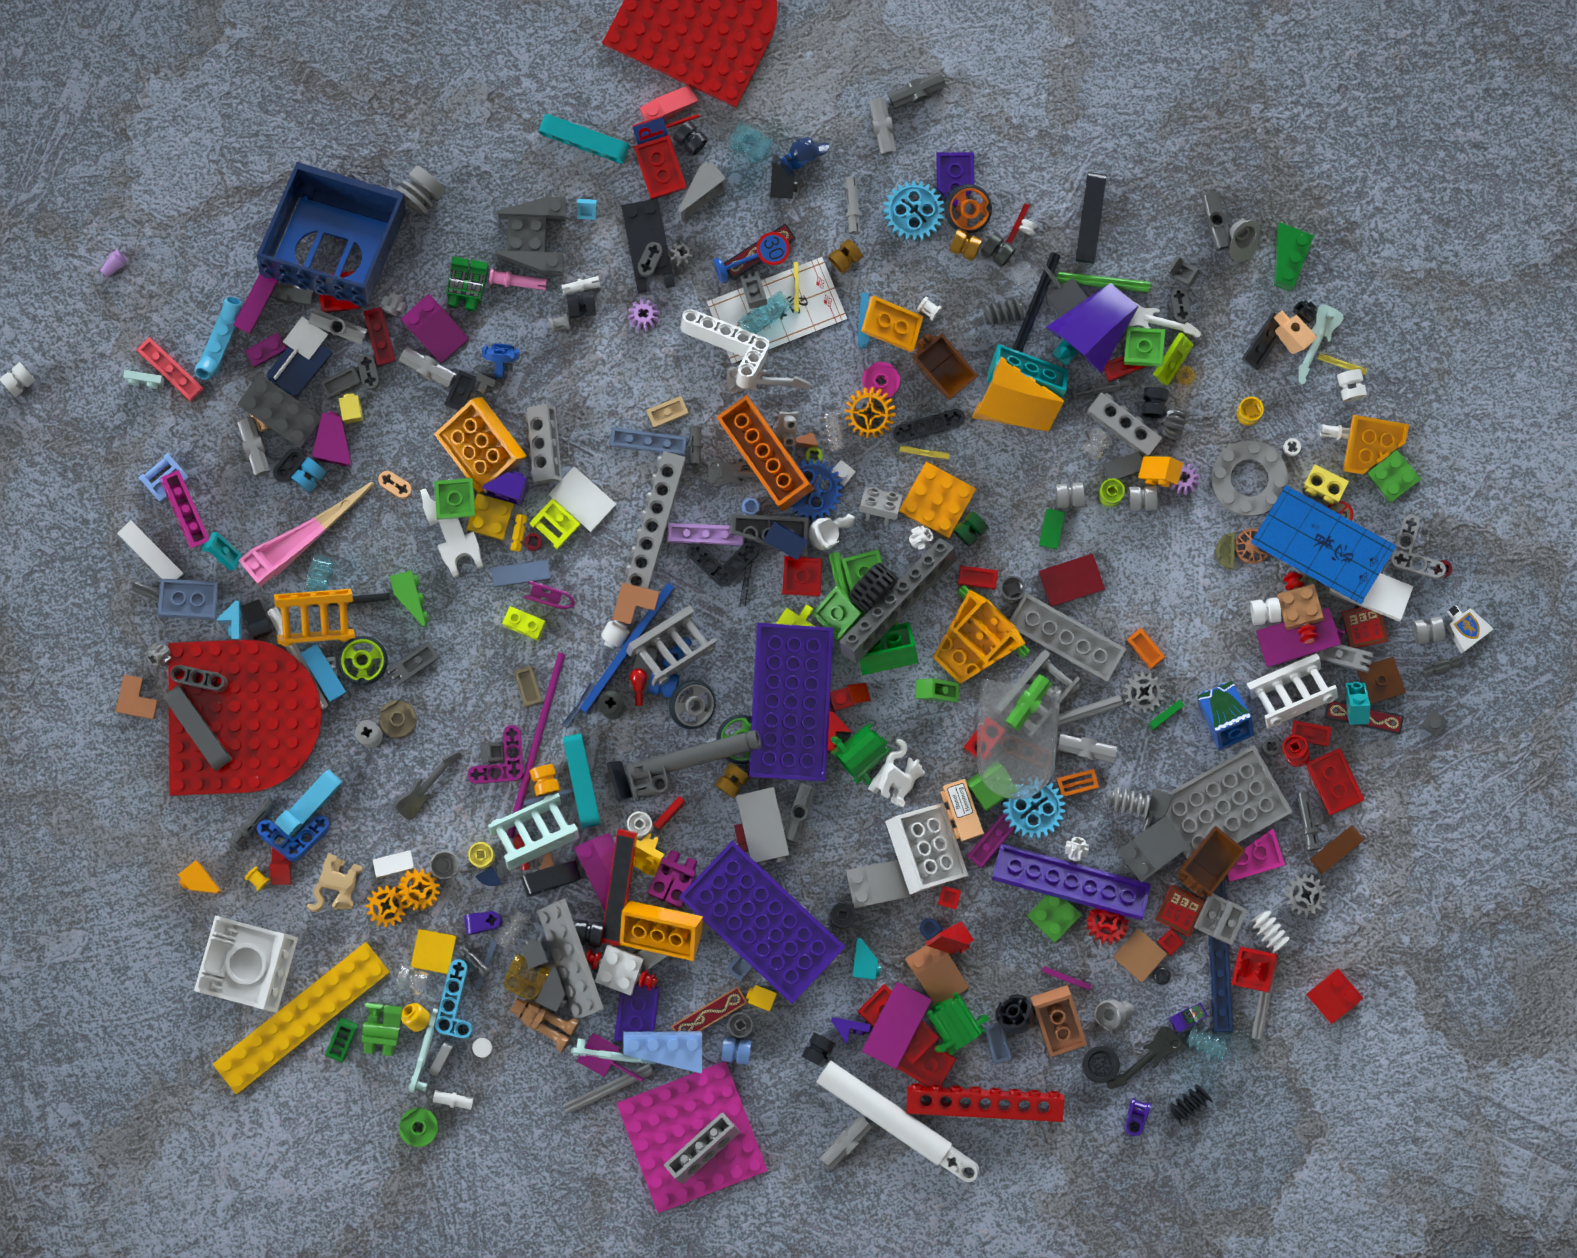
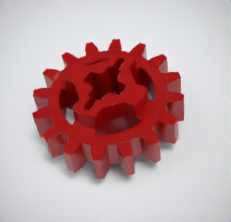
M1097 908L1090 911V916L1086 920L1088 922L1086 929H1091L1089 936L1095 935V942L1100 939L1102 945L1105 941L1112 945L1113 940L1119 943L1120 938L1124 939L1125 933L1129 929L1127 927L1129 920L1124 919L1125 916ZM1096 918H1098V920H1097V921H1098V924H1097V925L1095 924V919H1096Z

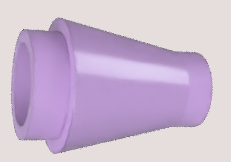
M116 249L115 252H111L100 271L109 278L113 273L125 266V262L128 259Z

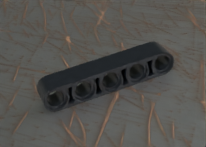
M1092 172L1087 174L1075 262L1095 263L1106 174Z

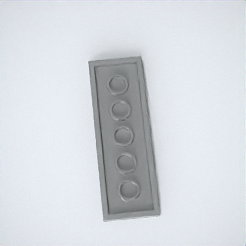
M1026 592L1010 619L1022 636L1105 682H1108L1126 650L1121 645Z
M559 900L538 910L539 919L574 1018L580 1020L603 1010L600 996L566 900Z

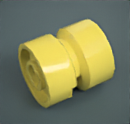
M484 842L475 843L469 849V861L479 869H487L495 861V852Z

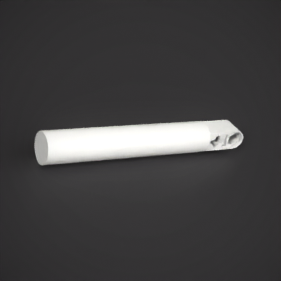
M833 1061L828 1063L816 1083L937 1166L940 1164L965 1182H972L976 1179L979 1173L978 1164L952 1147L951 1142L910 1114H906V1111ZM955 1157L956 1161L952 1164L950 1160ZM967 1167L972 1168L974 1175H967L964 1169Z

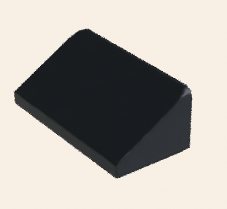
M608 762L607 768L617 800L623 801L631 798L632 793L622 762Z

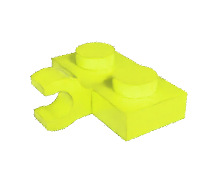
M806 604L801 614L797 615L786 607L776 624L814 626L806 621L813 608Z

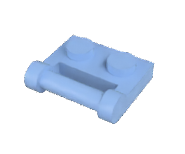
M168 453L145 475L142 474L138 477L160 503L167 498L159 480L161 477L179 470L184 482L190 479ZM168 464L172 466L152 484L149 480Z

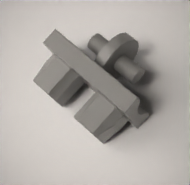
M779 411L776 436L784 446L795 445L798 411Z

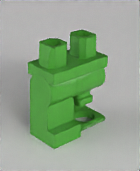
M365 1003V1007L369 1010L370 1015H368V1021H364L361 1042H364V1053L375 1054L376 1044H382V1055L393 1056L396 1046L399 1045L402 1025L401 1015L404 1007ZM384 1011L383 1023H379L380 1014Z

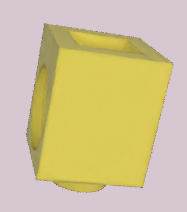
M351 393L343 395V398H339L344 424L363 421L358 395Z

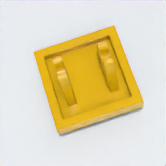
M648 833L642 841L637 840L633 866L641 869L643 873L655 877L664 854L655 849L658 837L652 840L650 839L651 833Z

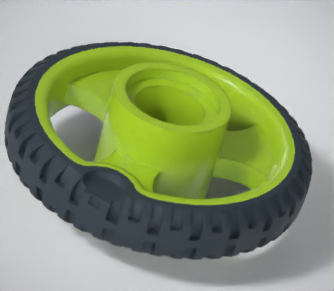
M358 636L350 639L341 648L338 656V666L346 680L355 685L365 686L377 682L384 675L388 666V656L385 648L379 641L368 636ZM359 643H368L374 647L368 653L365 650L355 652L353 646ZM362 656L368 658L365 665L358 664V660ZM345 659H352L354 666L359 670L356 677L347 671ZM374 659H381L379 670L369 677L367 671L373 667Z

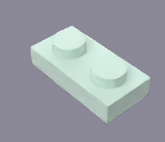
M124 370L123 378L130 385L139 386V383L147 384L146 387L158 389V386L164 387L165 379L160 375Z

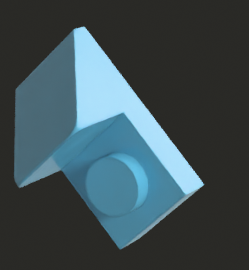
M235 601L216 621L218 623H231L228 626L229 637L232 640H242V603Z

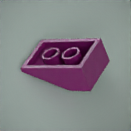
M430 294L424 297L401 318L408 330L440 364L446 361L469 340Z

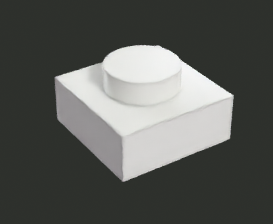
M842 460L839 461L832 473L839 472L836 479L843 480L839 483L843 487L856 473L855 470Z

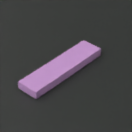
M668 523L667 543L742 546L744 544L743 538L729 534V525Z

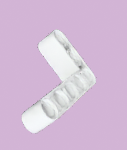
M692 309L684 311L680 327L683 333L744 357L738 368L736 383L741 388H750L767 359L769 341L762 336Z

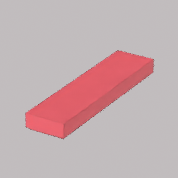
M150 337L136 350L190 402L204 390L193 377Z

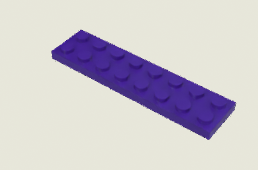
M1002 843L992 876L994 881L1141 921L1144 917L1151 887L1149 883Z

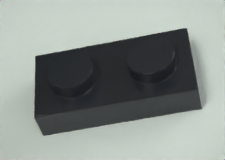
M459 370L444 405L457 411L464 407L477 381L475 380L476 376Z

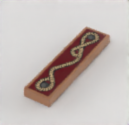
M737 986L671 1027L673 1031H702L746 1005L747 1001Z

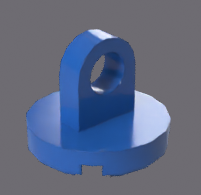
M495 343L492 344V347L488 348V345H485L482 348V357L495 362V378L503 379L505 363L517 361L520 358V350L518 348L515 350L514 346L509 344Z

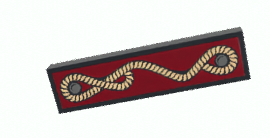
M786 223L772 231L784 235L789 244L796 240ZM757 242L724 262V266L756 254ZM758 257L729 269L727 272L732 280H735L739 275L749 271L762 261Z
M1336 700L1327 703L1324 718L1349 724L1346 703ZM1370 708L1369 724H1356V726L1400 735L1404 716Z

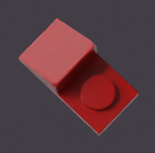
M866 682L847 685L846 688L830 692L834 712L871 701Z
M829 712L827 752H831L837 747L831 742V738L836 736V733L851 734V730L834 712Z
M272 847L271 864H269L271 885H291L292 862Z

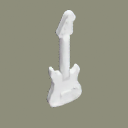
M1138 305L1139 308L1128 326L1150 328L1148 323L1183 331L1184 334L1192 335L1194 338H1199L1201 332L1188 322L1183 324L1155 317L1153 314L1159 313V309L1144 308Z

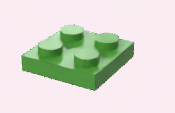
M1128 327L1124 365L1162 367L1165 329Z
M1398 450L1394 451L1367 473V476L1390 504L1421 480Z
M473 478L434 481L437 520L476 517Z
M836 586L812 613L824 627L834 628L833 637L837 641L841 640L864 614L839 586Z
M1046 895L1027 917L1055 943L1082 914L1067 900Z

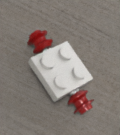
M607 945L603 959L601 952L593 954L592 949L584 953L588 964L592 965V970H595L598 966L600 967L595 979L596 983L630 996L633 994L637 981H639L640 988L645 985L648 987V991L651 988L655 989L658 978L656 973L652 976L648 974V970H645L642 974L640 973L645 959L643 957L611 945Z

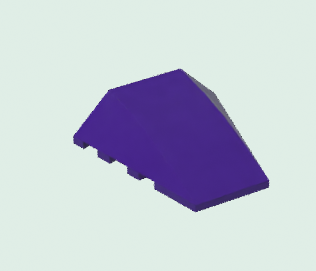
M1109 283L1046 326V328L1057 338L1064 339L1082 354L1092 367L1102 374L1105 365L1112 357L1116 345L1119 344L1125 329L1128 328L1139 306Z

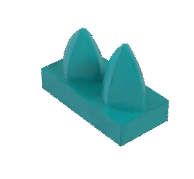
M1063 339L1052 353V356L1067 367L1078 351Z
M218 532L212 533L209 541L205 542L201 547L202 551L211 553L216 557L217 562L225 565L230 571L236 570L239 563L238 560L242 556Z

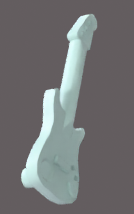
M1320 305L1317 310L1316 323L1311 331L1318 338L1313 341L1302 365H1299L1298 382L1301 385L1306 382V376L1310 370L1309 366L1323 337L1329 343L1333 330L1343 321V314L1328 305Z
M433 1009L417 1066L411 1078L409 1091L416 1094L417 1089L422 1091L427 1089L428 1084L420 1082V1078L434 1034L439 1009Z
M578 1039L577 1048H571V1054L575 1056H593L632 1063L656 1064V1062L627 1056L624 1053L584 1049L585 1039Z

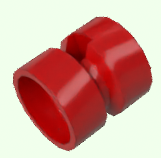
M1291 735L1285 739L1282 748L1289 765L1301 767L1307 764L1310 759V751L1304 737Z

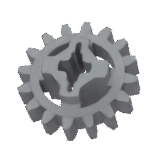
M1141 672L1140 677L1135 673L1133 674L1134 680L1131 678L1127 679L1129 685H1124L1123 688L1127 691L1123 692L1122 695L1127 696V699L1124 701L1125 703H1131L1129 709L1135 707L1136 713L1141 709L1146 714L1147 709L1153 712V706L1160 707L1158 701L1164 700L1160 694H1163L1165 690L1160 689L1163 683L1156 682L1157 676L1153 679L1151 678V673L1145 676L1144 672ZM1145 680L1148 681V683L1140 684L1138 681ZM1149 687L1146 693L1147 696L1144 695L1143 697L1141 696V698L1138 699L1141 693L1140 690L1143 691L1144 689ZM1153 687L1156 689V698L1152 694ZM1131 688L1135 691L1134 699L1131 696ZM1140 702H1147V703H1150V704H1149V705H1140L1139 703H1140Z
M1303 874L1302 879L1297 875L1295 876L1296 882L1293 880L1289 881L1291 887H1285V890L1289 892L1284 897L1289 899L1285 904L1292 905L1290 911L1296 909L1297 915L1304 912V916H1308L1309 911L1314 915L1316 914L1315 908L1319 911L1322 909L1319 904L1326 903L1322 897L1326 896L1327 893L1322 892L1325 885L1319 886L1320 879L1314 881V875H1311L1308 879L1306 874ZM1304 882L1310 883V884H1312L1314 887H1313V888L1307 887ZM1297 886V894L1293 897V890ZM1303 890L1305 893L1309 892L1310 894L1307 899L1301 897ZM1318 893V899L1314 905L1313 898ZM1300 902L1304 904L1307 908H1302L1298 906L1296 903Z

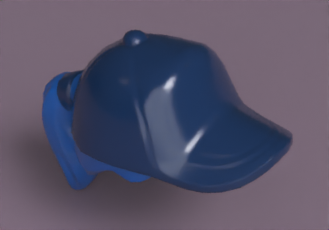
M810 137L797 139L791 145L790 152L782 157L781 160L794 172V169L802 168L807 162L813 161L817 156L826 154L829 150V143L815 144Z

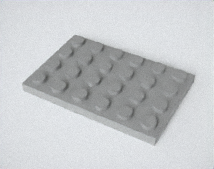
M1255 745L1170 791L1169 793L1173 797L1165 816L1170 819L1190 847L1182 852L1185 859H1187L1215 826L1239 843L1293 813Z

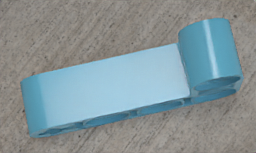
M329 769L326 770L289 811H284L277 818L275 824L293 838L335 794L343 782Z
M456 959L451 962L435 1027L442 1034L467 1039L473 1034V1026L469 1022L457 1019L469 967L465 961ZM460 963L464 967V970L460 971L458 977L462 978L461 981L452 978V975L457 976V970L454 968L459 966ZM453 982L459 984V990L455 993L450 991V984ZM448 1001H453L455 1004V1008L451 1012L445 1010V1004ZM443 1020H448L450 1023V1027L446 1031H442L440 1028ZM463 1024L469 1027V1032L466 1035L459 1033V1028Z

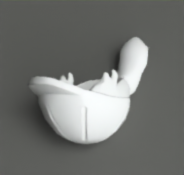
M848 514L846 517L837 518L835 521L830 518L815 520L808 530L810 543L819 550L831 549L839 543L837 541L839 529L851 527L855 522V516Z

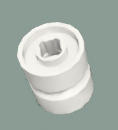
M21 362L12 368V373L7 372L0 378V381L14 397L23 392L24 386L29 387L36 381Z
M1360 369L1346 371L1337 375L1339 386L1343 387L1341 390L1343 402H1351L1367 396L1366 387L1361 383L1364 379ZM1355 385L1357 386L1356 388H1352V389H1349V388H1348V387H1352V386H1355Z
M1278 597L1266 599L1265 603L1262 600L1250 601V612L1254 626L1265 624L1266 620L1270 623L1281 622V608Z
M637 811L629 816L627 827L629 831L638 833V839H643L648 833L652 832L653 823L647 813Z

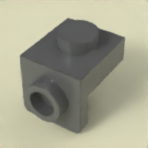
M1176 256L1171 261L1167 270L1173 280L1190 288L1201 273L1198 268L1183 262L1179 256Z

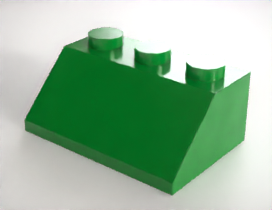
M910 622L893 625L859 661L862 676L919 663Z

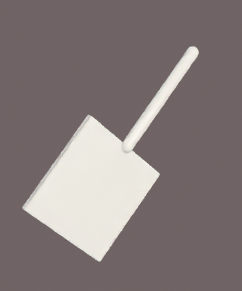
M301 317L283 341L294 351L276 373L274 379H278L297 352L310 360L328 334L320 328L309 324L307 319Z

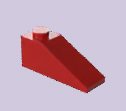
M960 921L927 941L926 945L950 954L958 951L962 954L970 948L969 944L974 939L963 922Z

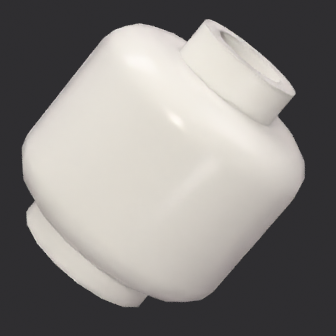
M609 621L601 635L603 640H605L604 644L612 649L615 646L622 647L630 633L627 629L628 625L618 621Z

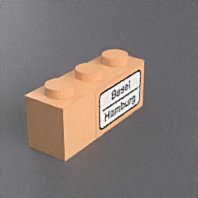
M962 779L944 785L942 787L943 791L940 793L943 802L948 803L949 809L947 814L949 820H953L956 827L953 828L956 839L960 838L962 843L982 836L984 832L966 780Z

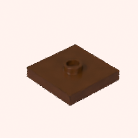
M1394 656L1371 663V665H1365L1370 668L1369 672L1357 670L1360 682H1365L1370 705L1406 693Z

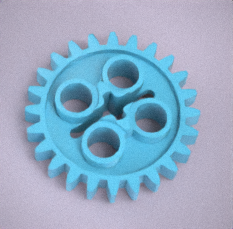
M913 180L912 185L909 186L906 181L904 188L898 184V191L892 189L893 196L887 195V199L890 202L884 203L887 209H884L883 213L888 214L884 217V220L890 221L887 225L888 228L894 227L892 230L893 234L899 232V239L905 235L906 241H908L909 237H912L913 242L916 241V237L923 241V235L930 238V231L936 234L935 226L941 227L939 221H943L944 216L940 214L945 212L940 207L944 205V202L938 201L941 198L940 194L934 195L936 189L929 190L930 184L923 187L922 181L919 185H916L915 180ZM911 195H917L919 197V200L916 202H912L909 199V197ZM903 208L906 212L903 215H899L896 213V209ZM930 208L933 212L927 215L922 210ZM911 209H918L917 214L915 212L911 214ZM911 221H917L919 223V226L916 228H912L909 225V223Z
M1029 777L1027 783L1021 779L1020 786L1014 783L1018 790L1006 797L1005 799L1009 802H1003L1002 805L1007 808L1003 810V814L1008 815L1005 818V822L1011 821L1009 828L1015 826V834L1021 831L1022 838L1029 834V840L1032 839L1033 835H1036L1037 840H1039L1041 834L1046 838L1048 836L1047 831L1053 834V827H1060L1057 821H1063L1064 818L1060 815L1065 814L1066 811L1061 809V807L1065 806V802H1060L1063 795L1057 796L1059 788L1053 790V783L1047 786L1046 779L1040 783L1039 777L1036 778L1035 782H1032L1031 777ZM1036 791L1040 794V798L1034 799L1030 793ZM1044 798L1048 799L1047 801L1040 804L1037 810L1034 809L1025 818H1020V816L1024 815L1030 810L1031 805L1035 807ZM1023 803L1025 805V809L1018 810L1015 804ZM1049 806L1052 809V813L1046 814L1043 811V807ZM1035 818L1037 825H1030L1027 819Z

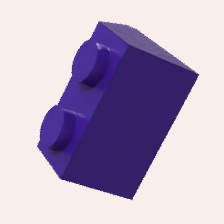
M514 471L513 474L507 472L484 484L483 490L487 496L522 506L529 484L524 474Z

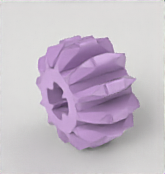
M640 299V305L634 302V308L628 309L631 313L628 315V320H633L630 323L631 326L637 325L638 331L644 327L645 332L648 331L647 326L654 329L655 325L653 322L658 323L659 319L656 316L660 315V312L656 310L657 305H651V300H647L646 304H644L643 299ZM640 313H647V318L641 317Z
M1189 463L1186 468H1184L1183 464L1180 478L1182 475L1188 478L1186 483H1183V480H1179L1178 485L1170 487L1171 490L1178 488L1176 491L1178 495L1181 490H1183L1184 495L1188 494V490L1193 493L1195 491L1193 486H1199V482L1196 480L1200 478V475H1194L1197 469L1193 468L1190 470L1191 464Z

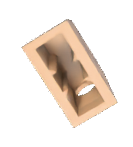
M1282 310L1274 317L1280 325L1275 332L1291 354L1304 350L1318 338L1297 315L1289 318Z

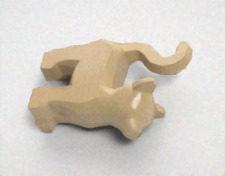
M328 853L323 864L322 874L313 891L317 903L308 904L307 908L312 912L321 910L325 901L321 891L327 888L339 892L332 904L335 911L337 909H352L351 895L355 889L356 876L362 873L364 868L353 864L346 875L339 872V869L345 865L346 861L337 859V856Z

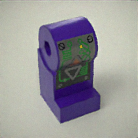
M1200 1002L1168 1019L1177 1034L1208 1017Z

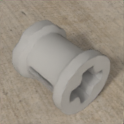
M567 313L561 317L548 318L552 334L563 329L570 330Z

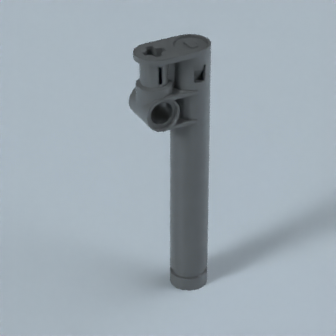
M757 730L627 764L628 776L635 800L639 801L640 797L647 795L655 796L669 793L673 787L670 772L760 749L761 741ZM661 780H664L665 787L660 790L658 784Z

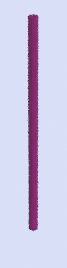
M558 652L513 813L521 810L531 778L529 770L533 769L566 655ZM516 826L507 830L508 838L513 839Z

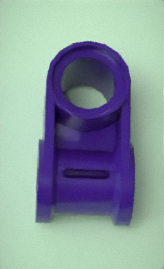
M494 911L464 915L466 934L473 935L499 929L503 919L500 914ZM491 916L497 918L494 925L488 923V920L492 918Z
M1132 1097L1124 1126L1125 1133L1128 1136L1136 1137L1142 1133L1150 1112L1151 1103H1142ZM1131 1122L1138 1124L1139 1130L1137 1133L1129 1130Z

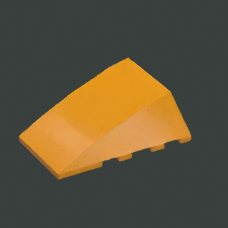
M1001 357L994 370L993 379L982 401L978 402L971 418L1049 432L1064 400L1045 386L1042 387L1037 384L1036 380L1032 377H1027L1020 372L1019 368L1011 366L1006 362V359Z
M969 590L933 658L961 684L1024 645L1025 642L1016 626L988 599Z

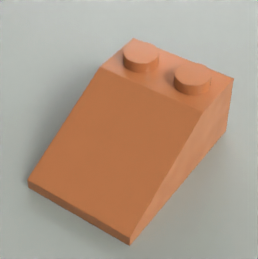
M925 945L905 959L929 998L932 999L933 1004L939 1001L943 1002L946 999H953V993L957 992L959 995L969 988L947 952Z
M1068 985L1031 997L1050 1057L1087 1045Z

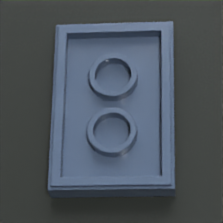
M161 578L157 616L216 621L219 582Z

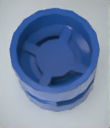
M652 672L647 693L654 695L661 693L663 697L670 699L673 694L672 692L678 686L680 675L673 674L666 683L653 687L651 683L655 674Z

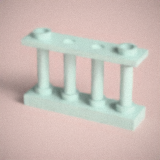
M559 793L548 795L544 800L502 819H496L488 825L491 837L498 834L507 851V855L504 858L509 870L579 839L575 823L567 825L558 808L561 805ZM551 810L560 827V830L553 834L549 833L540 815ZM531 818L534 819L543 836L542 839L535 842L531 840L523 825V822ZM516 826L525 843V846L518 850L514 849L505 830Z

